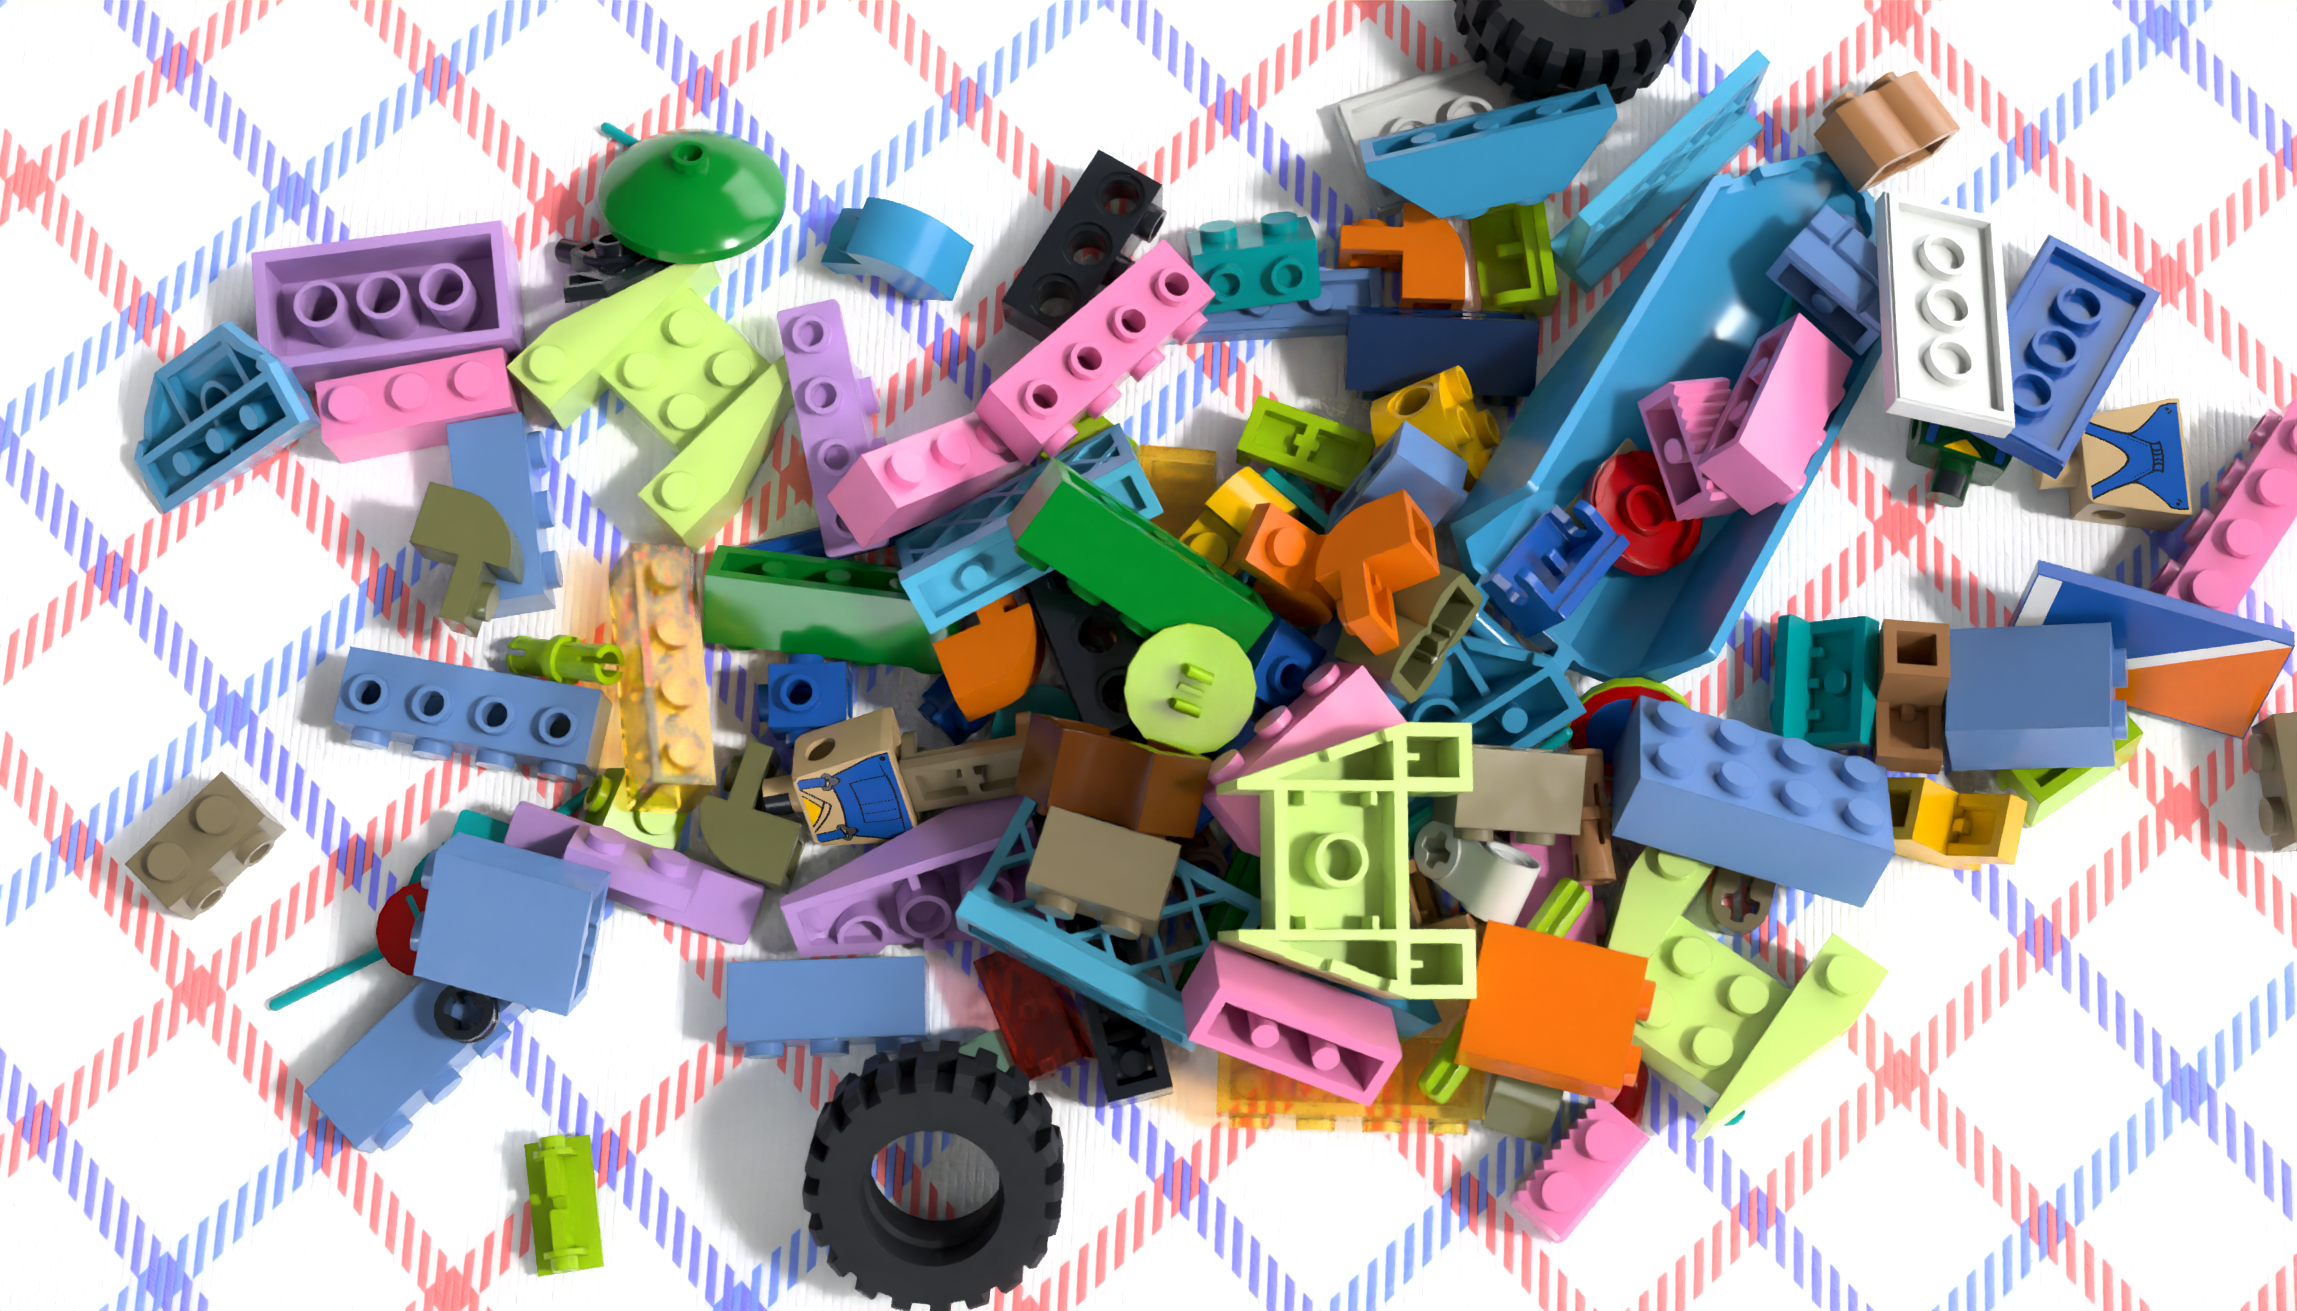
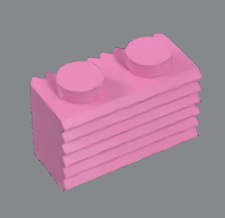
M1726 377L1668 382L1637 402L1677 522L1684 519L1687 521L1693 518H1707L1713 515L1714 517L1722 514L1725 516L1742 508L1697 468L1700 458L1732 393V390L1729 389L1731 380Z
M1594 1099L1587 1104L1585 1110L1576 1116L1577 1120L1568 1126V1131L1560 1135V1140L1551 1146L1552 1150L1543 1155V1161L1536 1164L1535 1170L1526 1175L1527 1181L1518 1185V1191L1509 1195L1510 1205L1556 1245L1569 1237L1650 1140L1642 1130L1607 1101Z

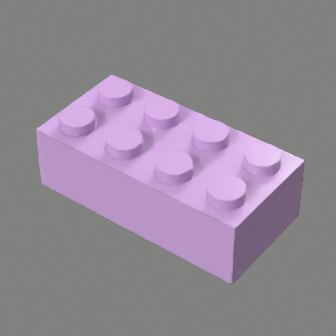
M502 220L251 253L257 340L291 367L305 392L315 391V382L503 347L510 360L513 361L527 348L517 246Z

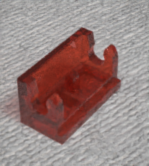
M999 950L973 961L1013 1062L1030 1077V1082L1051 1079L1060 1070L1071 1066H1081L1097 1059L1095 1049L1069 987Z

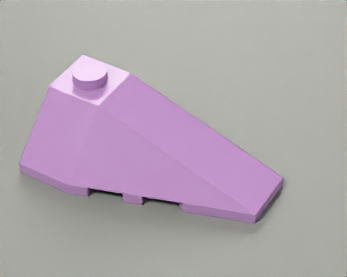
M1016 795L953 806L779 899L780 907L800 957L871 954L881 952L886 945L922 943L923 951L945 950V942L978 940L958 929L955 913L968 890L972 892L1025 796ZM1032 816L1026 828L1032 847L1036 849L1040 837ZM1021 837L1010 856L1025 852ZM1029 863L1001 871L990 892L1012 904L1029 899L1026 898L1025 883L1030 869ZM1037 909L1028 911L1046 921L1043 912ZM1054 917L1056 926L1060 929L1065 928L1064 919ZM982 942L983 948L991 947L990 945Z

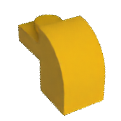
M1248 466L1235 473L1207 500L1205 511L1179 540L1234 577H1237L1243 569L1231 562V559L1256 504L1271 502L1296 520L1300 517V512L1295 504Z
M1887 777L1895 845L1894 854L1940 867L1966 871H1980L1981 864L2015 865L2027 801L2012 794H1959L1926 777Z

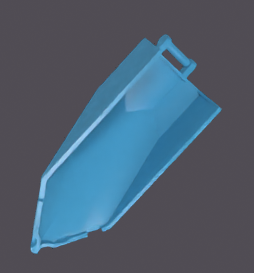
M1826 151L1758 166L1750 174L1732 178L1730 173L1713 176L1705 181L1532 391L1470 491L1466 502L1459 509L1450 524L1464 574L1483 596L1477 616L1468 629V632L1473 637L1525 649L1482 610L1488 601L1511 622L1481 584L1546 510L1555 505L1564 510L1583 489L1584 484L1594 469L1608 460L1626 438H1629L1639 450L1654 453L1637 403L1638 401L1668 382L1726 377L1731 380L1730 385L1737 383L1757 339L1774 329L1787 292L1766 275V272L1826 204L1837 214H1847L1854 218L1863 228L1864 237L1877 247L1874 197L1868 190L1857 193ZM1797 302L1792 317L1801 313L1853 360L1842 386L1846 390L1845 395L1826 421L1823 428L1826 431V438L1809 459L1804 471L1807 480L1801 491L1788 503L1780 505L1776 502L1753 516L1742 507L1725 516L1722 514L1716 517L1714 515L1707 518L1703 517L1700 541L1689 558L1660 575L1637 576L1612 565L1567 620L1528 639L1542 650L1544 654L1551 655L1563 674L1569 669L1601 682L1614 678L1642 677L1662 683L1713 662L1719 656L1882 354L1881 335L1860 356Z

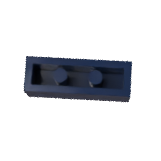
M1347 305L1343 375L1345 390H1356V398L1374 401L1458 365L1464 370L1470 382L1473 395H1482L1481 403L1492 406H1516L1519 404V397H1529L1536 387L1540 321L1534 312Z

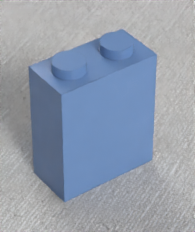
M2111 622L1950 629L1951 679L1947 688L1945 734L1952 771L2115 766V740L2128 739L2126 700H2115V688L2128 687V661L2126 648L2114 649Z
M458 832L438 850L434 849L431 851L423 869L421 885L422 888L428 889L429 892L425 912L422 911L418 915L410 938L411 950L417 951L413 975L567 1017L588 992L611 872Z

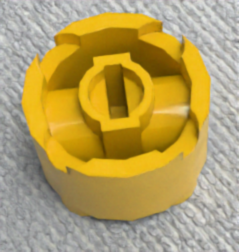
M1458 365L1376 399L1371 404L1370 420L1376 447L1384 445L1403 421H1407L1468 462L1463 486L1468 495L1493 456L1492 447L1501 443L1498 426L1490 411L1485 409L1478 412L1472 401L1473 393L1470 382L1464 370Z

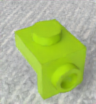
M607 768L603 775L599 774L594 778L586 792L583 809L588 812L584 822L596 826L609 827L638 841L659 848L673 850L695 798L629 768Z

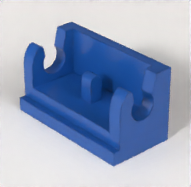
M1579 500L1572 510L1576 517L1585 524L1587 530L1577 527L1572 522L1571 517L1558 505L1549 508L1481 584L1526 639L1567 620L1630 544L1623 534L1617 535L1601 514L1586 501Z

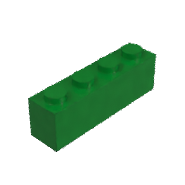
M1055 457L1051 459L1006 519L1015 543L1013 549L1019 557L1039 571L1045 572L1051 566L1068 577L1067 585L1086 602L1098 606L1103 600L1121 612L1119 615L1121 621L1133 632L1145 639L1150 638L1163 628L1193 623L1218 629L1235 640L1246 654L1274 619L1260 593Z
M718 545L704 576L703 642L723 644L727 648L737 651L757 648L786 652L788 655L817 654L828 658L849 660L853 664L865 667L884 664L912 668L922 674H939L943 672L933 644L966 630L967 616L930 634L900 583L897 572L902 570V567Z

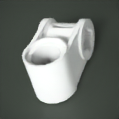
M1431 821L1423 826L1417 835L1414 845V858L1422 874L1429 877L1459 900L1461 905L1477 918L1485 922L1489 919L1514 926L1541 870L1540 863L1526 852L1510 845L1495 833L1493 834V841H1472L1454 838V827L1443 823Z

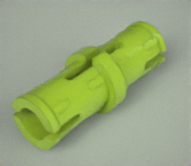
M561 634L552 637L550 640L519 635L511 640L507 648L526 651L525 655L506 654L505 656L507 667L514 675L546 677L548 681L574 685L579 681L596 682L600 685H613L622 677L623 672L604 669L605 664L625 666L623 652L615 644L583 643L578 637Z

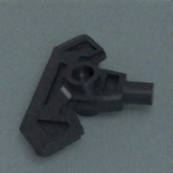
M610 232L601 234L587 242L563 238L558 241L555 247L556 259L561 263L572 265L573 271L577 272L564 275L563 293L565 303L608 298L675 264L639 254L619 242Z

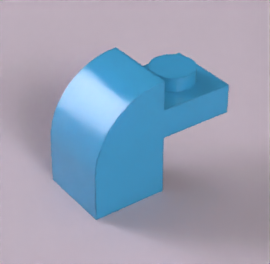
M867 197L863 208H842L838 220L831 229L830 240L820 263L836 274L879 276L910 299L953 301L974 245L941 221L922 211L895 201Z

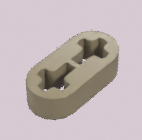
M1715 866L1706 906V912L1711 924L1727 936L1740 937L1750 934L1765 921L1770 910L1776 883ZM1742 880L1748 882L1744 899L1746 904L1754 907V914L1746 913L1739 922H1735L1730 919L1731 909L1722 905L1721 901L1722 898H1730L1737 891L1739 881Z

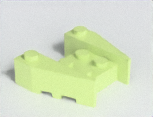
M714 262L697 264L676 263L608 298H604L551 324L506 367L521 391L563 431L573 424L609 389L677 454L637 495L650 516L692 556L738 514L748 495L747 489L760 464H764L774 446L773 440L790 407L794 408L795 406L785 355L783 354L771 365L703 300L722 282Z
M1405 722L1217 784L1216 795H1260L1261 930L1219 931L1218 942L1383 999H1477L1475 929H1410L1407 796L1448 797L1473 792L1472 723Z
M1646 846L1630 868L1617 892L1611 913L1612 917L1602 947L1649 958L1645 979L1656 982L1653 1003L1647 1021L1636 1019L1631 1044L1642 1047L1641 1060L1710 1108L1691 1137L1700 1143L1738 1116L1741 1111L1763 1095L1785 1082L1803 1066L1836 1045L1856 1022L1889 973V970L1832 933L1812 959L1793 989L1789 990L1682 916L1716 865Z

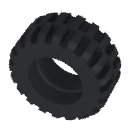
M1545 0L1453 1L1457 4L1454 12L1456 28L1462 36L1468 35L1464 47L1472 60L1476 63L1484 60L1488 65L1485 75L1500 87L1504 82H1507L1516 88L1514 96L1530 102L1532 97L1543 99L1606 84L1614 103L1620 104L1633 98L1638 88H1648L1660 76L1664 65L1669 64L1693 13L1697 0H1623L1624 10L1604 17L1571 15L1553 7Z
M940 1040L939 1051L923 1052L921 1041L900 1044L897 1059L890 1061L887 1054L881 1051L864 1060L860 1076L849 1072L835 1087L833 1100L824 1103L816 1122L804 1168L806 1176L802 1188L803 1209L811 1213L808 1229L815 1245L821 1248L830 1245L826 1263L839 1277H845L849 1272L857 1277L854 1290L871 1300L875 1299L878 1292L892 1297L890 1308L901 1311H911L912 1303L930 1305V1311H951L952 1303L965 1301L967 1308L972 1310L989 1304L990 1290L995 1287L1001 1293L1008 1294L1023 1282L1024 1266L1033 1269L1037 1268L1048 1251V1237L1056 1235L1061 1219L1065 1164L1063 1163L1064 1144L1060 1126L1052 1124V1107L1043 1092H1035L1032 1095L1029 1093L1030 1077L1016 1065L1010 1066L1006 1072H1003L997 1068L998 1054L982 1047L978 1048L975 1057L959 1053V1041ZM921 1131L947 1132L969 1140L985 1152L999 1173V1186L997 1192L986 1204L968 1215L950 1220H928L902 1211L882 1194L872 1176V1163L875 1155L881 1149L902 1136Z

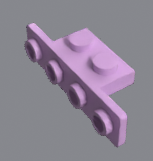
M830 299L781 310L777 314V321L825 553L828 557L835 559L887 547L889 538L862 549L827 498V495L861 455L888 445L885 437L875 438L871 415L880 413V404L873 377L863 378L862 371L852 362L842 310L837 300Z
M520 801L516 806L503 843L611 872L606 899L738 945H744L747 942L765 892V886L759 882L690 859L678 851L659 848L627 837L615 829L596 826L527 801Z

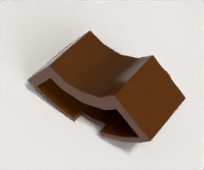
M1031 714L1014 790L1037 802L1036 812L1047 816L1050 806H1054L1074 813L1113 822L1127 829L1165 841L1167 836L1194 839L1212 760L1154 739H1148L1147 745L1112 736L1109 735L1111 728L1061 717Z

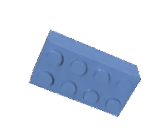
M1639 695L1612 751L1613 836L1856 907H1864L1895 853L1886 767L1874 764L1860 756H1846L1812 746L1807 741L1799 738H1785L1751 728L1738 720H1724L1690 710L1677 702L1659 701Z

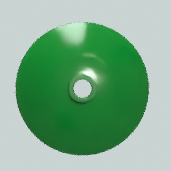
M699 128L677 129L658 133L640 140L619 154L609 164L599 184V209L602 220L610 233L623 245L639 254L672 263H709L740 255L767 239L777 228L786 208V186L783 174L774 160L750 142L717 130Z

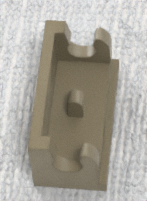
M1030 711L1016 713L1015 736L977 742V740L965 741L963 745L928 751L925 750L924 746L917 748L918 736L916 730L903 732L899 771L915 812L1022 795L1014 789L1031 719Z

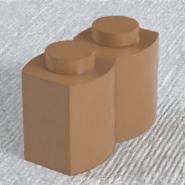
M1891 71L1874 81L1863 94L1856 96L1853 91H1848L1831 102L1822 112L1826 119L1825 122L1813 135L1854 190L1860 193L1875 187L1898 172L1909 170L1931 158L1961 128L1918 71L1908 72L1897 77L1894 71Z

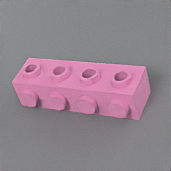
M1163 239L992 383L975 407L974 412L1025 466L1030 464L1042 452H1045L1052 459L1079 434L1073 427L1086 414H1089L1094 421L1098 420L1122 397L1123 394L1117 388L1130 376L1137 383L1142 382L1165 360L1166 357L1160 351L1174 339L1180 346H1183L1205 326L1208 320L1202 315V312L1216 293Z
M2297 397L2279 413L2269 408L2260 418L2247 438L2254 446L2244 461L2236 458L2223 473L2214 490L2221 493V496L2211 511L2203 508L2195 516L2181 537L2183 541L2188 543L2186 549L2177 562L2172 558L2166 561L2150 583L2149 591L2229 614L2234 613L2297 517Z

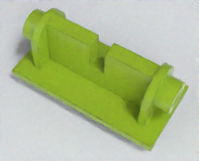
M554 1135L539 1138L538 1142L524 1144L538 1277L605 1267L591 1135L565 1138V1135Z

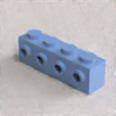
M350 646L332 721L351 734L350 742L359 746L377 750H388L390 741L413 745L412 753L429 759L450 761L452 752L476 756L475 764L487 769L513 772L514 764L518 763L539 767L537 775L543 778L565 783H575L577 774L597 776L613 703L602 690Z

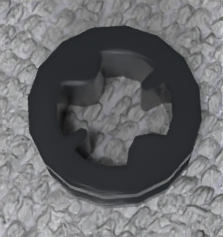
M449 985L439 994L436 1000L434 1018L437 1027L447 1037L463 1044H476L487 1039L495 1031L500 1021V1007L495 997ZM474 995L473 1002L476 1006L483 1009V1016L479 1023L472 1020L469 1021L471 1029L460 1030L461 1021L451 1016L452 1009L456 1002L462 1005L466 1004L464 996Z

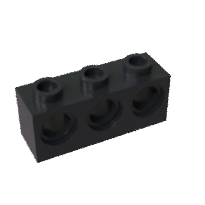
M1098 149L1002 299L1005 322L1042 342L1134 265L1135 261L1131 257L1141 241L1151 243L1165 221L1167 211L1163 209V185ZM1116 198L1128 199L1136 205L1131 212L1123 215L1113 214L1105 208L1107 203ZM1084 248H1095L1105 255L1101 261L1093 265H1082L1073 259V256ZM1052 298H1063L1073 305L1066 314L1061 316H1050L1040 309L1046 301Z
M1053 570L1026 584L1025 588L1079 721L1111 728L1109 735L1123 739L1140 734V731L1130 719L1128 712L1117 713L1110 710L1105 705L1104 698L1111 689L1124 686L1127 666L1138 650V645H1141L1147 639L1128 628L1119 618L1121 612L1102 600L1098 606H1094L1077 594H1067L1057 587L1056 582L1062 574L1057 570ZM1093 628L1107 629L1116 637V642L1112 648L1103 653H1091L1081 646L1080 640L1088 630Z
M1075 913L1072 920L1064 919L1066 932L1071 935L1097 927L1094 918ZM1109 935L1117 959L1130 966L1142 963L1137 940ZM1101 938L1086 942L1105 952ZM1082 995L1109 1109L1173 1094V1083L1161 1036Z

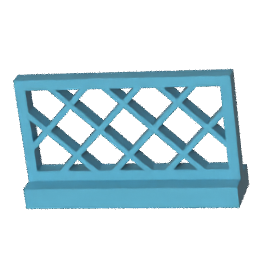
M1758 49L1578 212L1577 216L1550 240L1554 263L1587 295L1690 201L1705 181L1713 176H1717L1760 136L1763 126L1749 113V109L1771 62Z
M1120 423L1055 456L1056 459L1148 520L1164 512ZM1051 459L895 540L902 570L897 572L900 583L930 634L1055 570L1049 566L1045 572L1039 571L1018 556L1013 549L1015 543L1006 520Z
M1025 796L972 892L968 890L955 915L958 929L1193 1053L1198 1043L1188 1040L1182 995L1180 991L1175 989L1168 966L1201 957L1209 946L1210 939L1200 908L1225 901L1248 913L1240 930H1257L1261 922V900L1179 858L1175 876L1181 878L1187 901L1164 907L1160 920L1191 911L1202 945L1165 956L1158 932H1156L1155 937L1150 936L1156 958L1130 966L1116 958L1109 937L1112 934L1100 928V920L1095 919L1097 927L1071 935L1056 926L1053 916L1044 913L1045 921L1029 913L1028 911L1036 909L1035 900L1026 899L1012 904L990 892L1001 871L1027 863L1031 866L1036 849L1032 847L1026 827L1036 811L1038 803ZM1084 815V816H1087V817H1090V818H1094V819H1097V820H1100V821H1103V822H1107V823L1113 824L1112 822H1109V821H1106V820H1103V819H1100V818H1097V817H1092V816ZM1021 837L1025 852L1010 856ZM1192 884L1210 894L1196 898ZM1101 938L1105 952L1086 942ZM1160 969L1164 983L1145 973Z

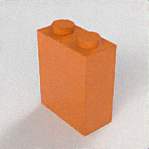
M1488 919L1482 934L1476 960L1477 999L1467 1000L1453 1063L1613 1103L1622 1090V1085L1634 1086L1640 1066L1642 1047L1632 1045L1631 1042L1636 1019L1647 1021L1653 1003L1656 982L1645 979L1649 958Z

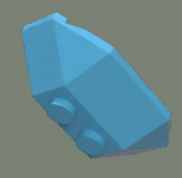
M1602 84L1577 92H1568L1399 131L1382 137L1377 136L1360 140L1359 145L1367 176L1440 219L1452 216L1455 219L1464 220L1479 217L1486 213L1490 207L1512 202L1517 205H1533L1546 200L1552 193L1565 191L1618 116L1611 94L1606 84Z
M228 321L214 328L154 373L144 414V439L138 441L134 460L164 514L255 469L322 423L312 407L309 396L302 389L291 367L232 321Z
M1464 635L1453 647L1447 650L1444 662L1435 680L1415 702L1410 704L1384 692L1407 722L1472 723V744L1531 748L1587 712L1551 655L1469 635ZM1407 796L1408 820L1432 805L1433 797Z

